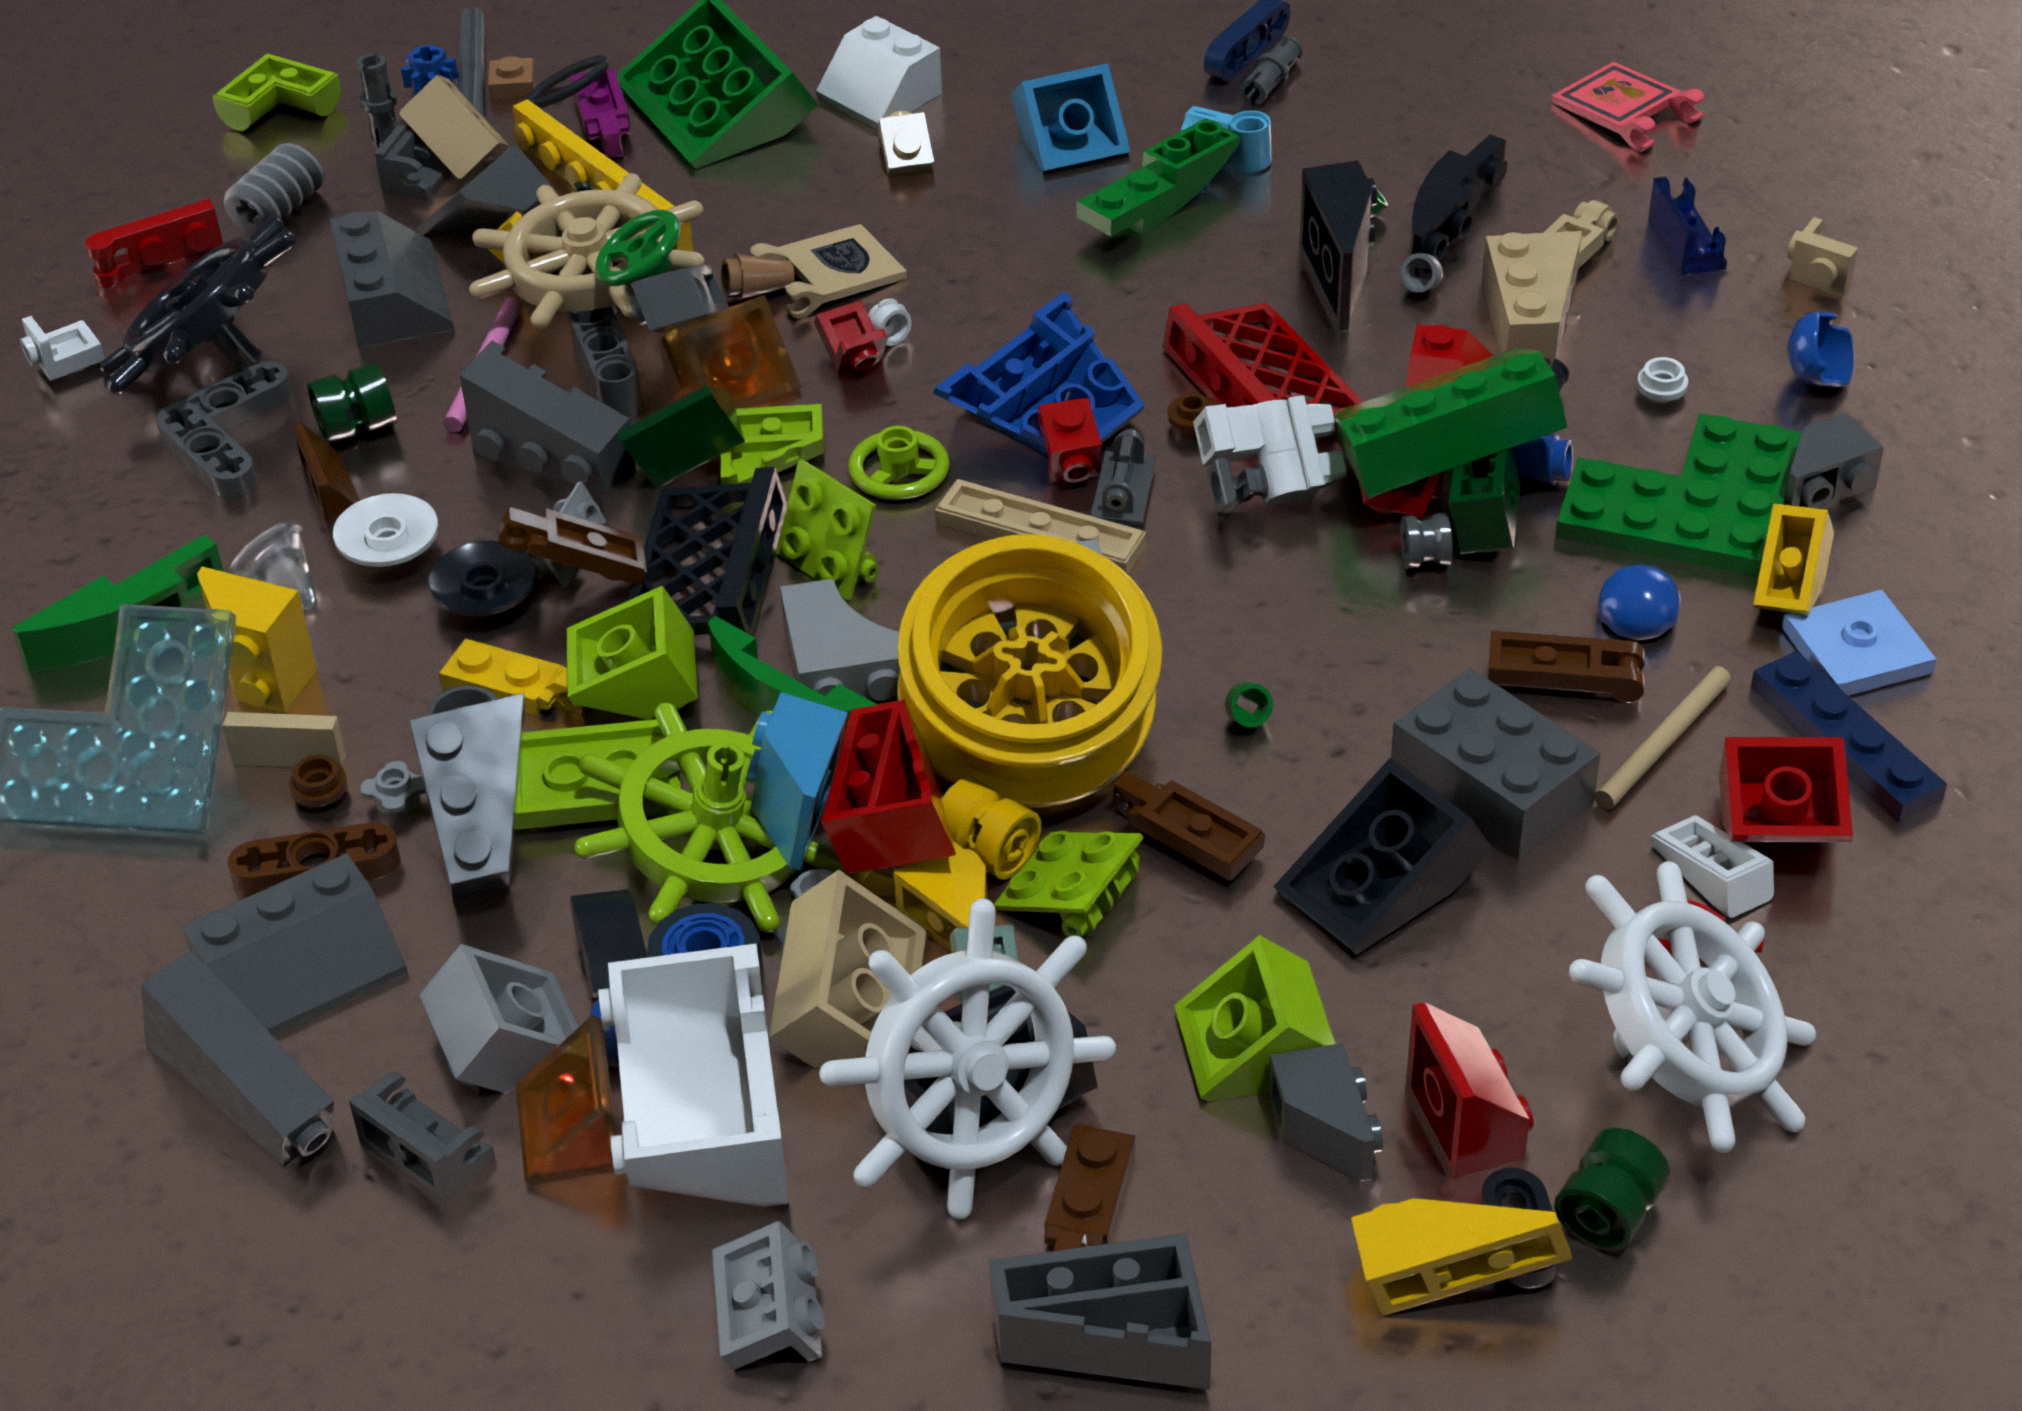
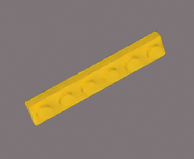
M528 99L512 106L515 120L513 135L519 147L542 161L549 170L557 172L569 181L574 188V183L586 182L598 190H616L623 178L630 174ZM641 182V187L636 195L645 198L659 210L675 207ZM690 222L680 225V236L674 247L675 250L693 251Z

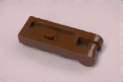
M1491 631L1488 680L1496 685L1611 693L1615 699L1625 703L1637 701L1644 694L1645 680L1641 671L1645 666V653L1643 647L1636 642Z

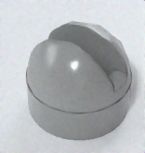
M1424 253L1409 256L1403 262L1400 272L1403 284L1413 292H1429L1440 284L1443 276L1440 262L1434 256ZM1415 267L1432 269V277H1414Z

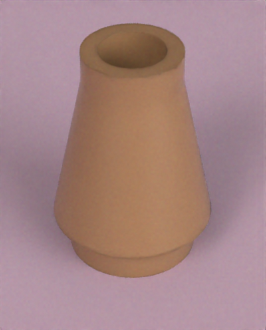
M735 253L733 258L723 259L721 264L723 293L726 298L735 297L738 302L786 289L788 284L794 282V268L791 260H774Z

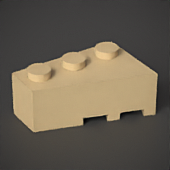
M1582 231L1531 234L1512 232L1504 235L1486 236L1482 287L1500 354L1519 347L1540 351L1544 359L1550 358V367L1554 359H1557L1564 333L1566 316L1571 304L1573 288L1577 280Z

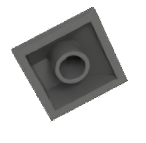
M513 144L443 204L416 230L422 236L475 232L478 229L497 230L516 211L524 216L530 210L541 205L536 197L537 189L542 185L551 187L552 185L516 144Z

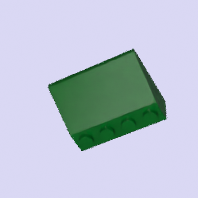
M699 0L617 74L622 90L695 169L785 136L819 105L796 75L722 0Z
M1519 347L1333 413L1335 420V431L1333 434L1368 498L1568 428L1555 373L1540 351Z

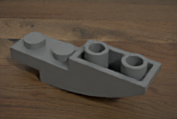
M712 265L683 268L631 283L635 296L629 298L632 311L640 326L647 324L650 332L669 333L686 325L703 327L720 320V315L730 312Z

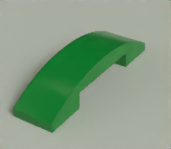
M716 616L708 621L712 661L718 675L729 691L758 717L762 711H773L780 692L848 712L843 734L844 739L851 710L878 705L841 684H838L824 696L758 660L755 637Z

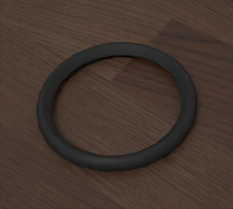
M595 55L575 62L538 84L530 91L525 100L528 99L540 109L556 104L581 91L603 75L608 69L609 59L604 55ZM594 67L587 74L568 86L541 97L548 90L569 78L570 75Z

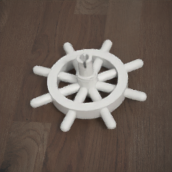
M1671 861L1663 862L1657 869L1662 902L1648 905L1637 913L1634 912L1608 879L1601 875L1590 877L1585 884V890L1588 896L1614 925L1615 929L1608 936L1604 945L1601 964L1586 959H1577L1569 966V975L1571 980L1578 984L1603 990L1609 1014L1616 1028L1613 1033L1615 1049L1622 1058L1631 1053L1628 1056L1629 1064L1621 1073L1623 1086L1628 1090L1637 1091L1652 1077L1673 1095L1690 1104L1702 1107L1710 1144L1714 1150L1720 1153L1729 1152L1735 1146L1736 1137L1730 1108L1739 1105L1754 1095L1759 1098L1785 1130L1793 1133L1799 1132L1805 1125L1806 1117L1775 1079L1781 1071L1785 1060L1787 1042L1800 1046L1810 1045L1816 1039V1030L1808 1022L1785 1016L1775 985L1766 968L1754 952L1764 940L1765 930L1763 926L1757 922H1748L1737 933L1714 914L1698 906L1688 904L1682 872L1679 865ZM1657 938L1670 941L1673 957ZM1699 958L1708 966V968L1700 966ZM1645 964L1659 980L1646 977ZM1732 1027L1742 1029L1743 1040ZM1689 1040L1692 1052L1684 1045ZM1718 1051L1736 1072L1721 1069Z
M983 898L976 900L970 908L967 950L937 958L919 968L912 975L888 951L876 950L871 954L868 961L870 970L892 995L882 1008L874 1024L866 1050V1057L831 1060L825 1062L819 1071L821 1081L827 1086L837 1087L865 1084L873 1114L882 1129L887 1133L855 1168L853 1178L856 1184L862 1188H871L907 1150L922 1161L950 1169L947 1209L951 1217L959 1220L967 1218L973 1208L975 1169L993 1165L1007 1159L1029 1143L1052 1166H1062L1067 1146L1047 1124L1057 1111L1069 1084L1072 1066L1076 1063L1106 1061L1111 1059L1116 1052V1043L1109 1036L1073 1037V1029L1068 1011L1060 995L1054 989L1084 957L1087 951L1084 939L1080 936H1069L1035 971L1005 954L993 951L996 911L993 903ZM990 984L1011 987L1016 991L1015 995L987 1024ZM964 990L961 1022H953L938 1005L955 993ZM1031 1016L1035 1042L1004 1044L1019 1026ZM910 1046H912L918 1051H922L917 1053H908ZM1030 1068L1027 1079L1018 1093L1005 1079L1007 1071ZM938 1077L909 1109L905 1096L904 1080ZM986 1095L1002 1113L989 1123L979 1127L981 1096ZM955 1098L953 1134H938L925 1130Z

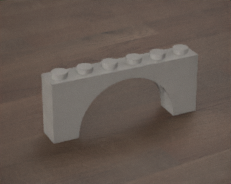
M1097 539L1075 542L1102 555ZM834 579L780 586L783 623L795 680L824 696L838 684H841L874 703L898 699V677L900 672L898 661L899 631L880 626L853 610L841 597ZM1014 621L999 623L1006 636H1008L1009 628L1015 627ZM1075 634L1069 642V650H1072L1086 640ZM943 661L939 667L940 671L965 673L963 669Z

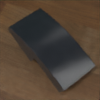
M629 889L573 895L570 897L579 955L583 954L591 1001L599 999V989L610 988L608 963L647 958L640 923Z

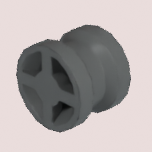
M1446 513L1434 514L1429 520H1419L1415 516L1402 517L1400 540L1406 569L1418 568L1423 562H1434L1437 566H1448L1451 564L1452 534L1449 518Z

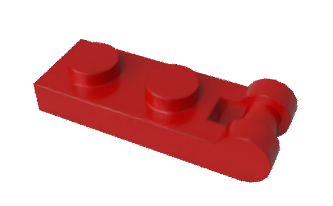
M210 199L90 235L85 241L88 256L95 260L96 263L92 268L95 282L98 286L105 288L120 284L124 277L208 252L223 244L216 210ZM118 250H125V254L114 257Z

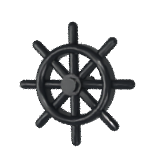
M273 216L268 218L249 238L232 239L208 252L173 279L147 304L128 328L123 346L100 363L101 373L106 377H110L107 382L109 392L121 395L144 372L150 373L170 364H179L188 352L203 341L205 343L212 342L235 367L237 372L250 367L247 361L239 354V349L254 364L259 360L263 352L256 348L235 325L234 314L244 304L253 300L254 293L268 275L272 262L295 246V235L291 231L284 230V223L279 217Z

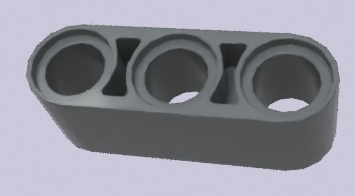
M612 306L590 311L568 312L574 355L591 396L627 416L629 419L634 418L642 409L637 363Z

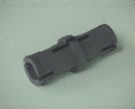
M1287 36L1281 37L1270 52L1262 54L1254 64L1255 70L1240 85V95L1245 102L1252 104L1255 100V106L1261 105L1276 86H1282L1287 80L1289 69L1303 54L1302 45L1296 38L1291 36L1288 41Z
M368 53L362 55L356 61L363 88L360 102L362 109L367 112L371 141L377 145L380 137V145H382L397 127L394 112L397 98L396 92L390 87L386 57L380 54L377 62V53Z

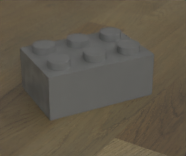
M1471 668L1393 723L1391 759L1470 816L1485 837L1517 859H1520L1594 802L1601 753Z

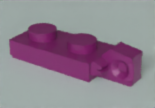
M611 68L607 69L603 75L589 86L574 94L585 134L589 136V140L601 139L604 155L608 158L624 155L621 135L630 134L629 128H631L629 112L615 69ZM588 72L570 75L571 83L575 82Z

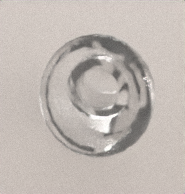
M295 521L276 524L259 534L241 550L230 566L228 573L298 590L304 611H310L316 606V593L302 538L303 529Z

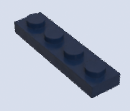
M1797 650L1753 671L1751 687L1806 737H1844L1847 774L1898 821L1944 799L1947 783Z

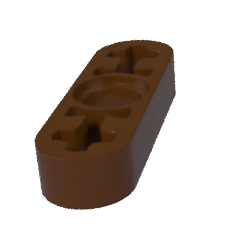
M371 822L249 841L239 845L230 853L227 864L235 890L239 894L249 897L317 867H308L300 864L305 857L311 854L322 853L328 855L329 858L322 863L324 864L341 856L340 853L346 852L365 880L368 881L380 879L391 874L400 863V852L394 830L386 824ZM376 849L377 852L368 853V850ZM287 861L289 867L283 868L282 862ZM260 866V870L253 871V868Z

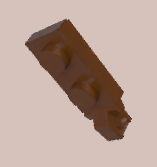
M508 507L497 529L498 544L520 554L528 551L535 556L540 555V557L549 559L561 566L577 567L600 574L609 580H621L640 586L647 573L644 542L641 536L545 508L542 515H536Z
M1126 770L1113 783L1112 807L1128 817L1127 820L1133 826L1229 881L1264 848L1265 833H1263V830L1173 780H1170L1166 785L1158 783L1154 786Z
M1074 1124L1044 1223V1243L1055 1245L1054 1251L1110 1243L1135 1154V1135Z

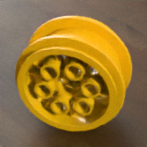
M1036 534L1010 535L984 541L958 552L937 566L922 581L911 597L902 617L898 637L900 669L898 701L905 699L929 752L934 773L951 786L960 779L972 777L997 790L1003 799H1012L1027 808L1066 804L1086 797L1108 785L1122 774L1142 749L1153 723L1156 706V687L1162 665V642L1158 622L1149 601L1133 579L1108 558L1083 545L1059 537ZM1014 621L1015 627L1009 628L1008 636H1006L999 623ZM1075 634L1086 640L1072 650H1069V642ZM943 661L963 669L965 673L940 671L939 667ZM1079 676L1088 677L1090 681L1083 682ZM1015 697L1021 700H1030L1031 705H1022L1012 700ZM976 701L983 704V706L973 708L966 702Z

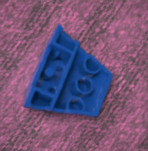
M1066 290L1035 312L1030 326L975 368L969 363L965 364L938 384L933 391L934 395L968 411L999 432L1047 455V449L1038 421V405L1089 398L1101 443L1139 415L1145 406L1113 359H1106L1093 341L1095 332L1090 325L1083 326L1071 309L1073 301Z

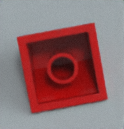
M1725 737L1719 771L1722 824L1731 842H1852L1853 828L1844 737Z
M1426 1002L1412 1005L1405 1086L1453 1178L1458 1179L1525 1160L1528 1132H1532L1534 1128L1533 1115L1526 1098L1523 1095L1516 1096L1508 1082L1507 1068L1501 1053L1497 1049L1491 1050L1478 1027Z

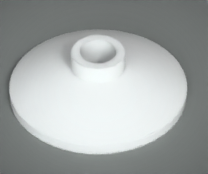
M380 494L360 500L348 507L334 524L333 539L338 552L351 562L372 567L392 566L409 561L426 551L437 537L439 525L434 509L424 500L407 494Z

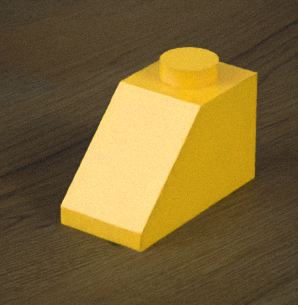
M1773 504L1753 603L1754 608L1810 614L1825 583L1834 538V530L1828 510Z
M954 841L955 856L903 864L894 871L896 909L926 929V934L950 953L952 952L949 936L952 931L958 928H969L971 905L978 899H987L986 864L983 863L982 859L973 850L964 849Z

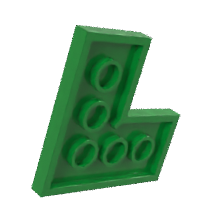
M1699 413L1681 476L1662 473L1653 469H1641L1609 463L1605 460L1578 457L1557 519L1555 538L1759 577L1773 504L1784 505L1789 475L1802 432L1784 429L1777 425H1762L1731 419L1727 416Z

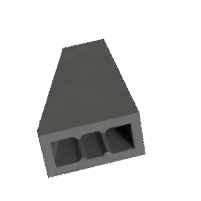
M190 950L141 983L144 1034L147 1046L280 1164L286 1165L299 1154L309 1156L326 1143L333 1130L334 1101L193 950Z

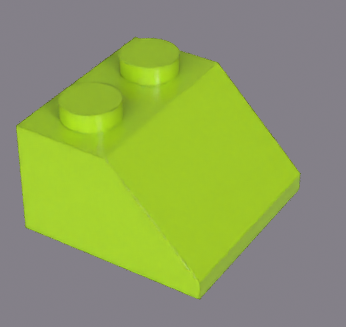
M663 585L567 628L568 698L574 705L650 720L655 718V710L659 704L670 703L679 710L687 703L698 699L694 630Z
M1261 935L1257 936L1174 1005L1200 1098L1208 1102L1267 1093L1269 1091L1270 1054L1335 1044L1309 962Z

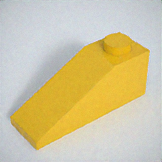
M1412 1198L1399 1203L1382 1204L1372 1211L1351 1217L1365 1279L1382 1316L1573 1259L1557 1215L1551 1211Z

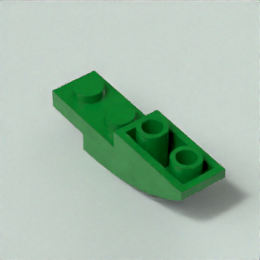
M1207 118L1198 121L1196 124L1144 150L1142 168L1077 201L1076 218L1109 236L1127 227L1143 235L1180 210L1203 189L1239 146L1240 135L1222 127L1216 121Z
M204 534L116 585L103 575L11 627L24 668L29 672L58 669L111 656L149 642L195 619L191 604L203 597L197 572L202 567L223 571L217 544Z

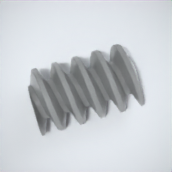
M291 143L279 144L248 173L243 175L237 183H234L226 190L224 196L225 211L239 229L248 235H252L270 217H279L281 220L287 218L292 210H296L302 204L303 200H307L314 191H317L324 185L325 175L323 168L309 151L299 145Z

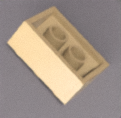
M840 870L828 876L791 903L768 1038L813 1068H821L825 1062L831 1060L866 1057L865 1047L868 1046L874 1024L882 1008L892 995L868 966L869 957L876 950H886L912 975L922 967L926 929Z

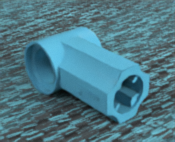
M1192 106L1186 112L1180 131L1207 118L1220 123L1222 127L1240 135V144L1230 156L1231 165L1235 169L1244 172H1257L1270 166L1272 162L1271 121L1267 114L1251 110L1243 111L1233 116L1197 106Z

